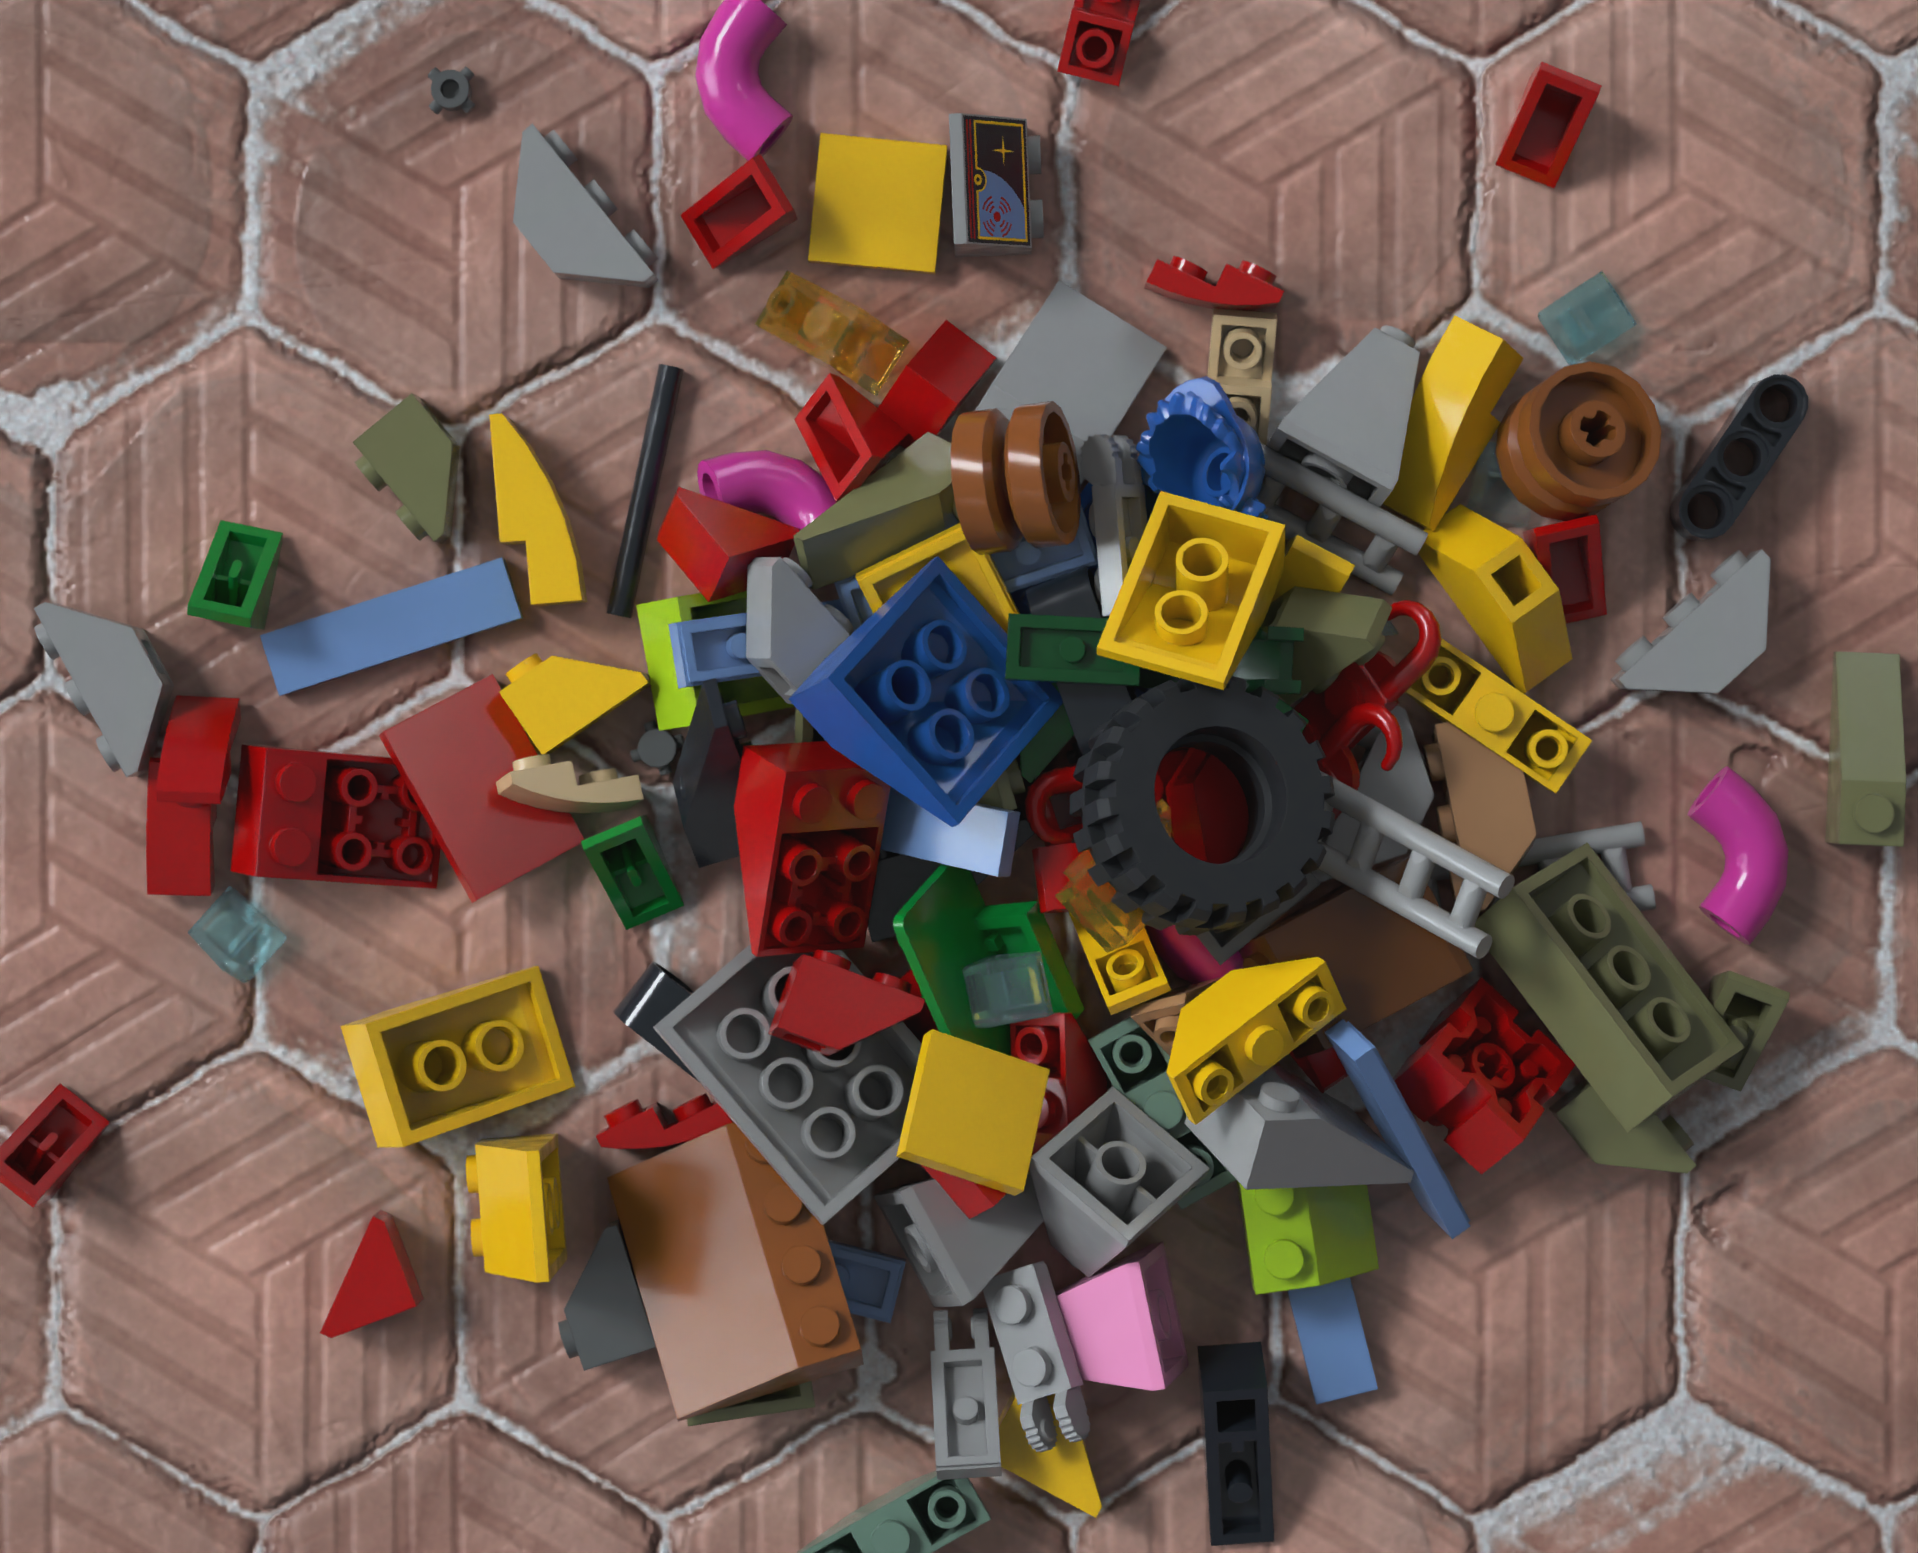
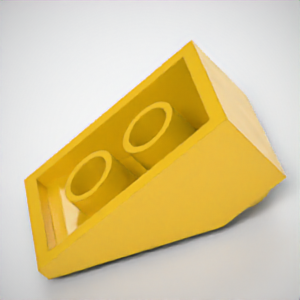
M1160 491L1097 645V655L1224 690L1261 627L1284 570L1286 525Z
M532 966L398 1006L340 1026L378 1148L405 1147L575 1087L539 966Z
M558 1133L481 1139L475 1144L476 1155L466 1156L467 1188L469 1193H479L481 1218L471 1219L473 1256H484L485 1273L535 1283L550 1282L567 1261Z

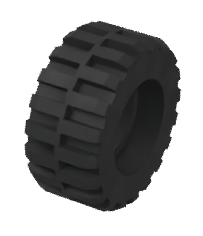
M1234 676L1231 677L1224 690L1181 679L1176 683L1169 680L1150 689L1112 713V719L1100 725L1087 741L1091 751L1078 759L1073 777L1076 781L1082 782L1083 785L1080 790L1070 795V815L1074 817L1081 816L1083 828L1073 833L1078 853L1086 850L1090 851L1096 865L1088 869L1087 872L1096 885L1099 887L1109 882L1117 891L1112 897L1111 902L1126 914L1137 908L1144 911L1142 922L1145 925L1158 930L1176 925L1175 929L1179 935L1197 936L1209 930L1219 933L1236 928L1278 909L1280 903L1294 898L1307 885L1305 875L1319 869L1327 853L1325 847L1319 844L1318 840L1333 833L1335 814L1332 811L1324 810V800L1335 796L1332 776H1321L1317 763L1326 758V755L1318 740L1310 744L1307 742L1300 731L1307 723L1296 710L1292 709L1283 714L1275 707L1279 701V696L1263 686L1251 693L1245 692L1247 686L1245 679ZM1179 747H1189L1212 754L1224 763L1239 781L1248 805L1249 825L1244 845L1238 856L1233 860L1223 864H1213L1193 857L1172 840L1161 823L1155 804V779L1163 757L1171 750Z

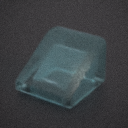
M1603 271L1538 313L1540 322L1569 365L1582 361L1637 324Z
M1489 441L1472 469L1466 507L1491 521L1528 527L1532 510L1520 503L1503 481L1495 454L1496 442Z
M230 885L187 932L222 971L243 983L250 981L287 939L286 935Z
M1041 951L987 956L964 967L963 975L973 1023L976 1028H990L1054 1014Z

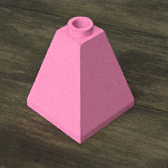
M1164 1242L1150 1244L1098 1270L1089 1278L1086 1276L1055 1292L1082 1380L1156 1391L1166 1389L1189 1366Z

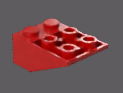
M826 741L743 746L734 812L751 952L756 957L814 952L815 950L830 951L863 948L865 944L891 786L833 749Z
M242 744L231 872L254 877L437 889L441 847L391 757Z

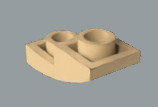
M1213 308L1207 377L1220 383L1236 415L1246 421L1256 431L1260 442L1266 446L1272 394L1271 380L1277 313Z
M549 754L526 757L512 762L514 771H510L496 781L498 795L532 807L558 812L605 813L627 810L644 799L639 775L618 778L616 768H609L580 775V785H577L572 760L552 764Z

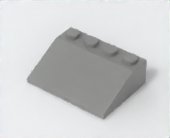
M750 944L653 1028L819 1223L823 1225L899 1159L896 1155L922 1043L904 1022L830 1056L769 1035L768 1032L793 962L803 954L813 957L814 952L756 957L751 952ZM842 950L827 951L844 957L852 963ZM852 963L849 971L863 976V974L858 970V968Z

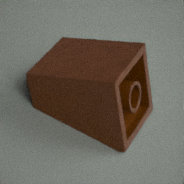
M1409 857L1374 871L1400 884ZM1345 884L1266 928L1239 950L1243 958V968L1319 957L1326 961L1346 1010L1295 1048L1292 1052L1296 1059L1322 1052L1332 1047L1325 1031L1342 1019L1345 1022L1349 1021L1360 1032L1473 971L1463 950ZM1427 884L1423 898L1439 906Z

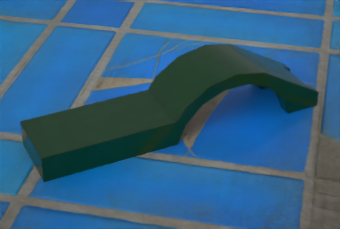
M1009 613L1006 680L1129 686L1151 689L1169 680L1175 683L1181 680L1178 677L1097 655V645L1108 618ZM1277 626L1259 628L1232 675L1245 679L1247 683L1245 692L1251 693L1263 686L1274 694L1301 695L1302 681L1292 680L1294 642H1304V628Z

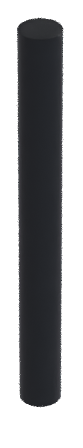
M659 364L607 614L632 618L684 369L664 364Z

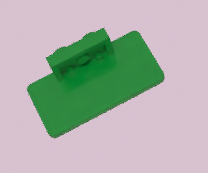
M941 864L894 917L893 928L898 944L903 949L919 985L922 998L925 999V1003L939 1032L1011 1056L1010 1012H1069L1077 1019L1084 1010V1006L1044 913L1041 914L1038 901L986 906L970 870Z

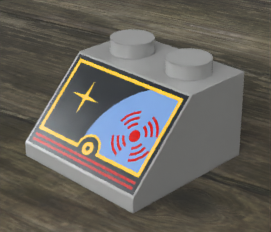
M965 113L949 114L955 258L1031 254V238H1044L1042 199L1030 200L1029 174H1041L1040 135L1027 136V119Z

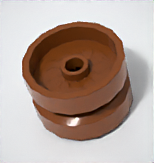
M1588 361L1564 366L1512 403L1498 426L1495 454L1503 481L1520 503L1541 517L1568 521L1595 515L1645 482L1659 459L1662 430L1654 403L1636 380L1614 366Z
M1054 401L1020 405L1014 409L1010 421L997 408L969 411L959 415L952 431L950 452L951 479L957 514L963 534L971 549L979 555L1011 552L1019 546L1023 536L1036 549L1068 545L1073 542L1080 521V475L1071 430L1061 407Z

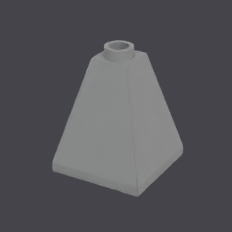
M1384 325L1380 330L1374 328L1282 419L1266 446L1380 507L1393 491L1399 478L1420 352L1414 349L1416 345L1414 339L1404 331L1392 326Z
M1114 1087L1108 1090L1031 1157L1029 1165L1051 1246L1088 1278L1129 1246L1204 1179L1210 1170L1205 1163Z
M1030 1171L1028 1172L1025 1189L1022 1193L1016 1196L1006 1194L994 1207L971 1219L963 1213L941 1185L933 1178L885 1189L873 1196L934 1307L964 1306L974 1300L1044 1221Z

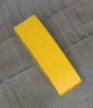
M1454 315L1434 350L1413 395L1399 478L1393 491L1383 502V505L1433 532L1501 423L1491 412L1524 359L1504 339Z
M502 413L489 414L500 543L505 545L526 544L531 605L546 606L588 602L582 561L572 526L553 481L531 445L509 417Z

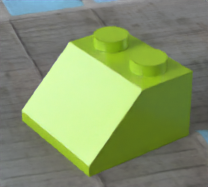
M747 591L712 602H708L701 593L636 605L659 731L690 726L702 685L678 689L668 624L746 613ZM763 676L718 683L724 702L737 700L742 716L794 707L793 704H787Z
M1237 1180L1251 1283L1256 1295L1321 1286L1379 1269L1367 1185L1246 1190Z

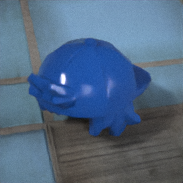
M1207 376L1188 380L1177 386L1165 400H1159L1157 412H1150L1146 415L1150 430H1146L1141 434V440L1136 446V450L1140 453L1136 461L1150 475L1148 485L1153 492L1159 495L1160 491L1268 520L1269 517L1265 514L1266 505L1257 499L1265 475V458L1261 442L1256 431L1246 421L1236 415L1220 383Z

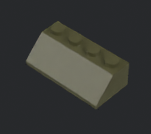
M1585 843L1514 886L1505 898L1499 899L1475 923L1476 928L1492 937L1489 953L1502 967L1524 996L1527 1003L1533 1008L1627 1133L1665 1108L1745 1048L1588 843Z

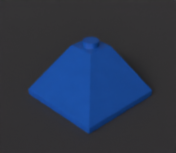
M939 556L928 562L828 655L789 698L790 702L833 749L951 827L958 825L1063 704L1060 693L1049 682L1009 681L1005 679L1008 634Z

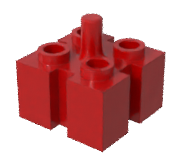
M1483 978L1476 981L1438 1015L1419 1041L1421 1047L1406 1059L1393 1077L1409 1109L1423 1122L1428 1121V1123L1436 1127L1445 1125L1448 1128V1134L1444 1141L1481 1175L1525 1140L1545 1110L1542 1105L1557 1093L1575 1066L1568 1055L1539 1029L1529 1036L1515 1024L1513 1020L1519 1011Z

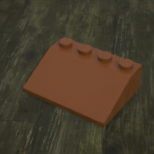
M734 1122L607 1177L678 1421L864 1365L860 1343L824 1226L819 1223Z

